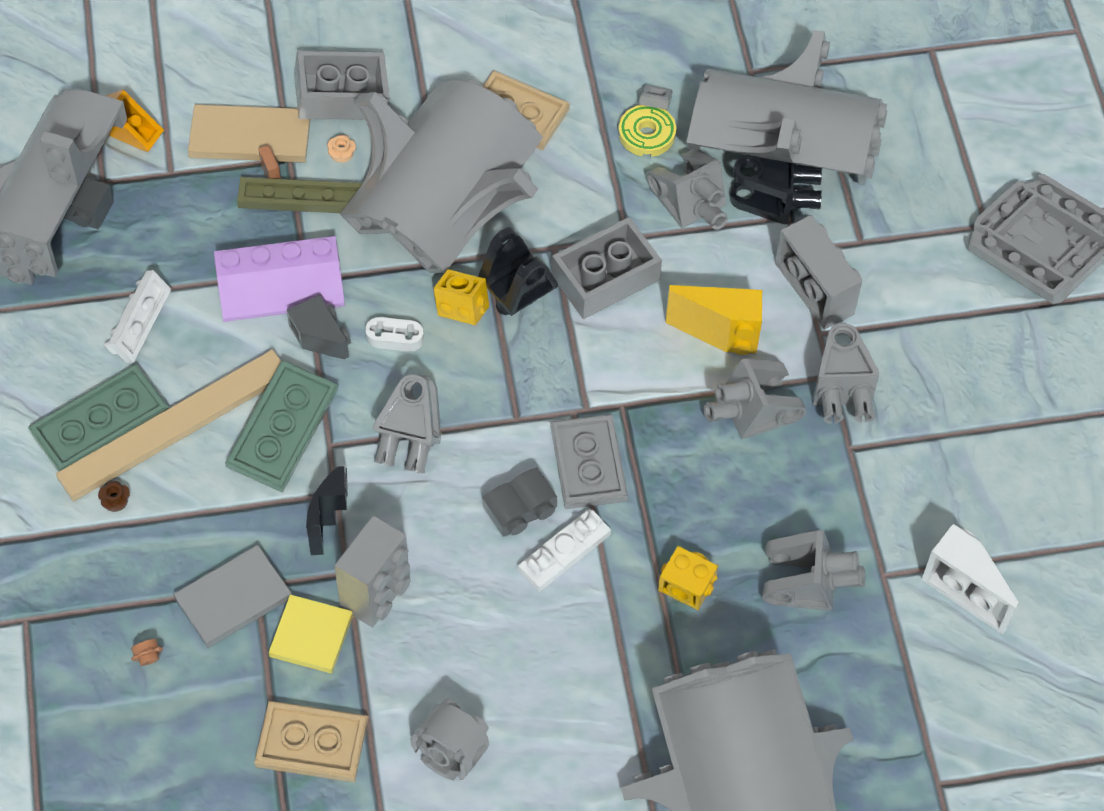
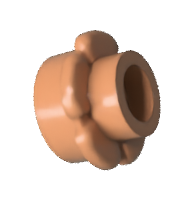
M157 639L140 642L131 647L133 653L131 660L140 662L141 666L155 663L160 660L159 654L163 651V647H159Z

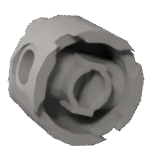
M444 699L441 704L433 708L413 733L410 739L411 746L415 753L418 749L421 750L424 755L420 760L435 773L450 780H454L457 776H459L460 780H464L489 747V740L486 735L489 727L482 718L478 716L471 717L461 710L453 700Z

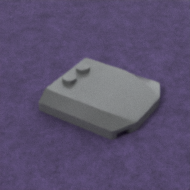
M1041 174L1038 175L1036 181L1029 183L1020 181L1011 185L976 218L972 238H970L969 251L1050 303H1061L1104 262V210L1049 176Z

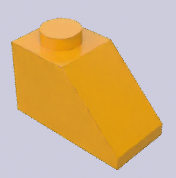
M124 89L106 95L107 97L123 101L127 121L123 128L113 126L109 135L148 152L164 129Z

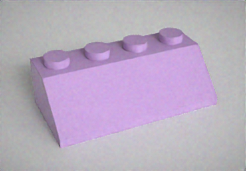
M336 236L214 251L223 322L287 314V309L318 295L321 296L326 305L331 304L333 308L345 306Z

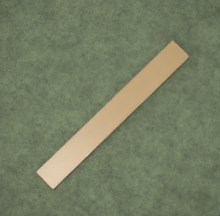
M273 349L59 471L56 473L57 480L73 502L264 392L281 360Z

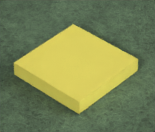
M290 595L272 641L269 657L333 674L353 617V612Z

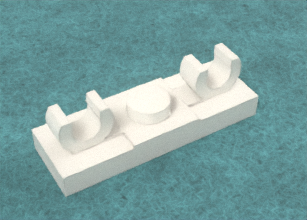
M154 270L146 271L143 278L136 282L138 287L135 293L130 294V300L120 318L116 329L111 330L112 337L109 343L104 344V347L111 354H118L126 363H134L171 291V288Z
M588 509L520 563L518 571L538 592H541L611 535V529L593 510Z

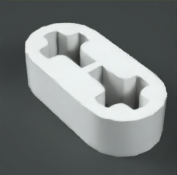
M376 317L371 319L365 327L366 340L374 348L411 352L418 350L424 342L423 328L416 321ZM378 329L384 330L381 336H375V333L378 332ZM408 332L414 333L411 340L406 339Z

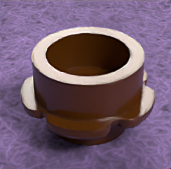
M119 481L108 482L98 492V498L101 500L102 507L112 512L124 509L130 496L129 488L126 485H121ZM116 493L117 496L111 497V494Z

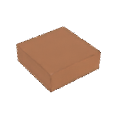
M268 145L258 148L260 164L266 178L281 179L279 165L271 148Z

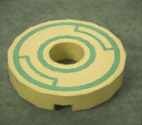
M637 105L627 110L621 117L618 131L620 142L626 150L638 156L651 154V157L659 156L670 149L674 144L677 128L675 119L665 109ZM648 127L655 132L647 135L643 134L640 130Z

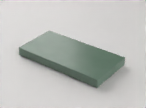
M282 360L226 460L225 467L283 493L335 397L339 385Z
M134 364L30 425L28 429L59 472L166 411L169 407L137 364Z

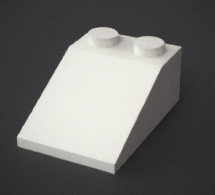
M952 524L931 551L921 580L1003 635L1019 602L982 543L969 530L961 529Z

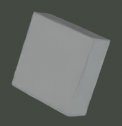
M645 85L640 96L639 105L668 110L673 90Z

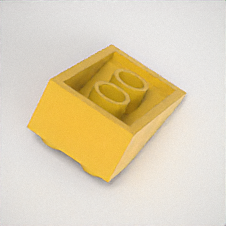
M669 285L666 323L724 352L736 353L738 355L756 354L762 325V290Z

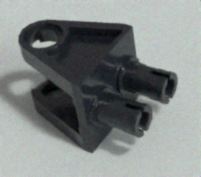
M751 155L742 156L735 161L733 172L736 182L731 188L730 202L737 209L780 224H788L790 210L794 208L820 210L822 191L795 189L794 183L821 185L822 168L796 165L795 163ZM744 167H750L756 171V174L745 176L740 170ZM745 189L749 190L753 196L744 199L736 195V193Z
M505 228L493 237L478 277L486 279L487 289L497 299L496 309L500 314L513 316L558 287L556 279L546 264L539 257L532 255L521 236L513 228Z

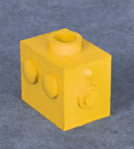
M447 269L434 287L438 316L476 326L489 308L485 278Z
M677 546L669 562L664 563L661 568L662 574L659 579L658 591L699 611L705 598L708 595L711 596L714 590L713 584L718 579V565L708 561L701 553L690 552Z

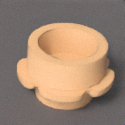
M338 135L328 141V154L336 162H347L353 157L356 144L348 136Z

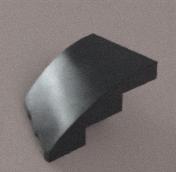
M338 466L324 479L310 502L306 528L311 555H324L323 526L336 525V511L347 510L348 480L347 468L345 466Z

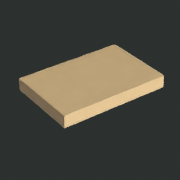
M494 70L483 85L484 88L501 98L512 100L517 105V110L526 119L535 124L536 130L543 137L536 147L540 150H544L570 110V103Z
M269 701L254 762L255 767L355 783L368 724V716Z

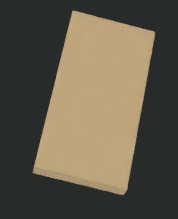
M194 104L188 156L189 158L260 161L258 148L268 145L276 161L306 163L311 119H299L298 109Z

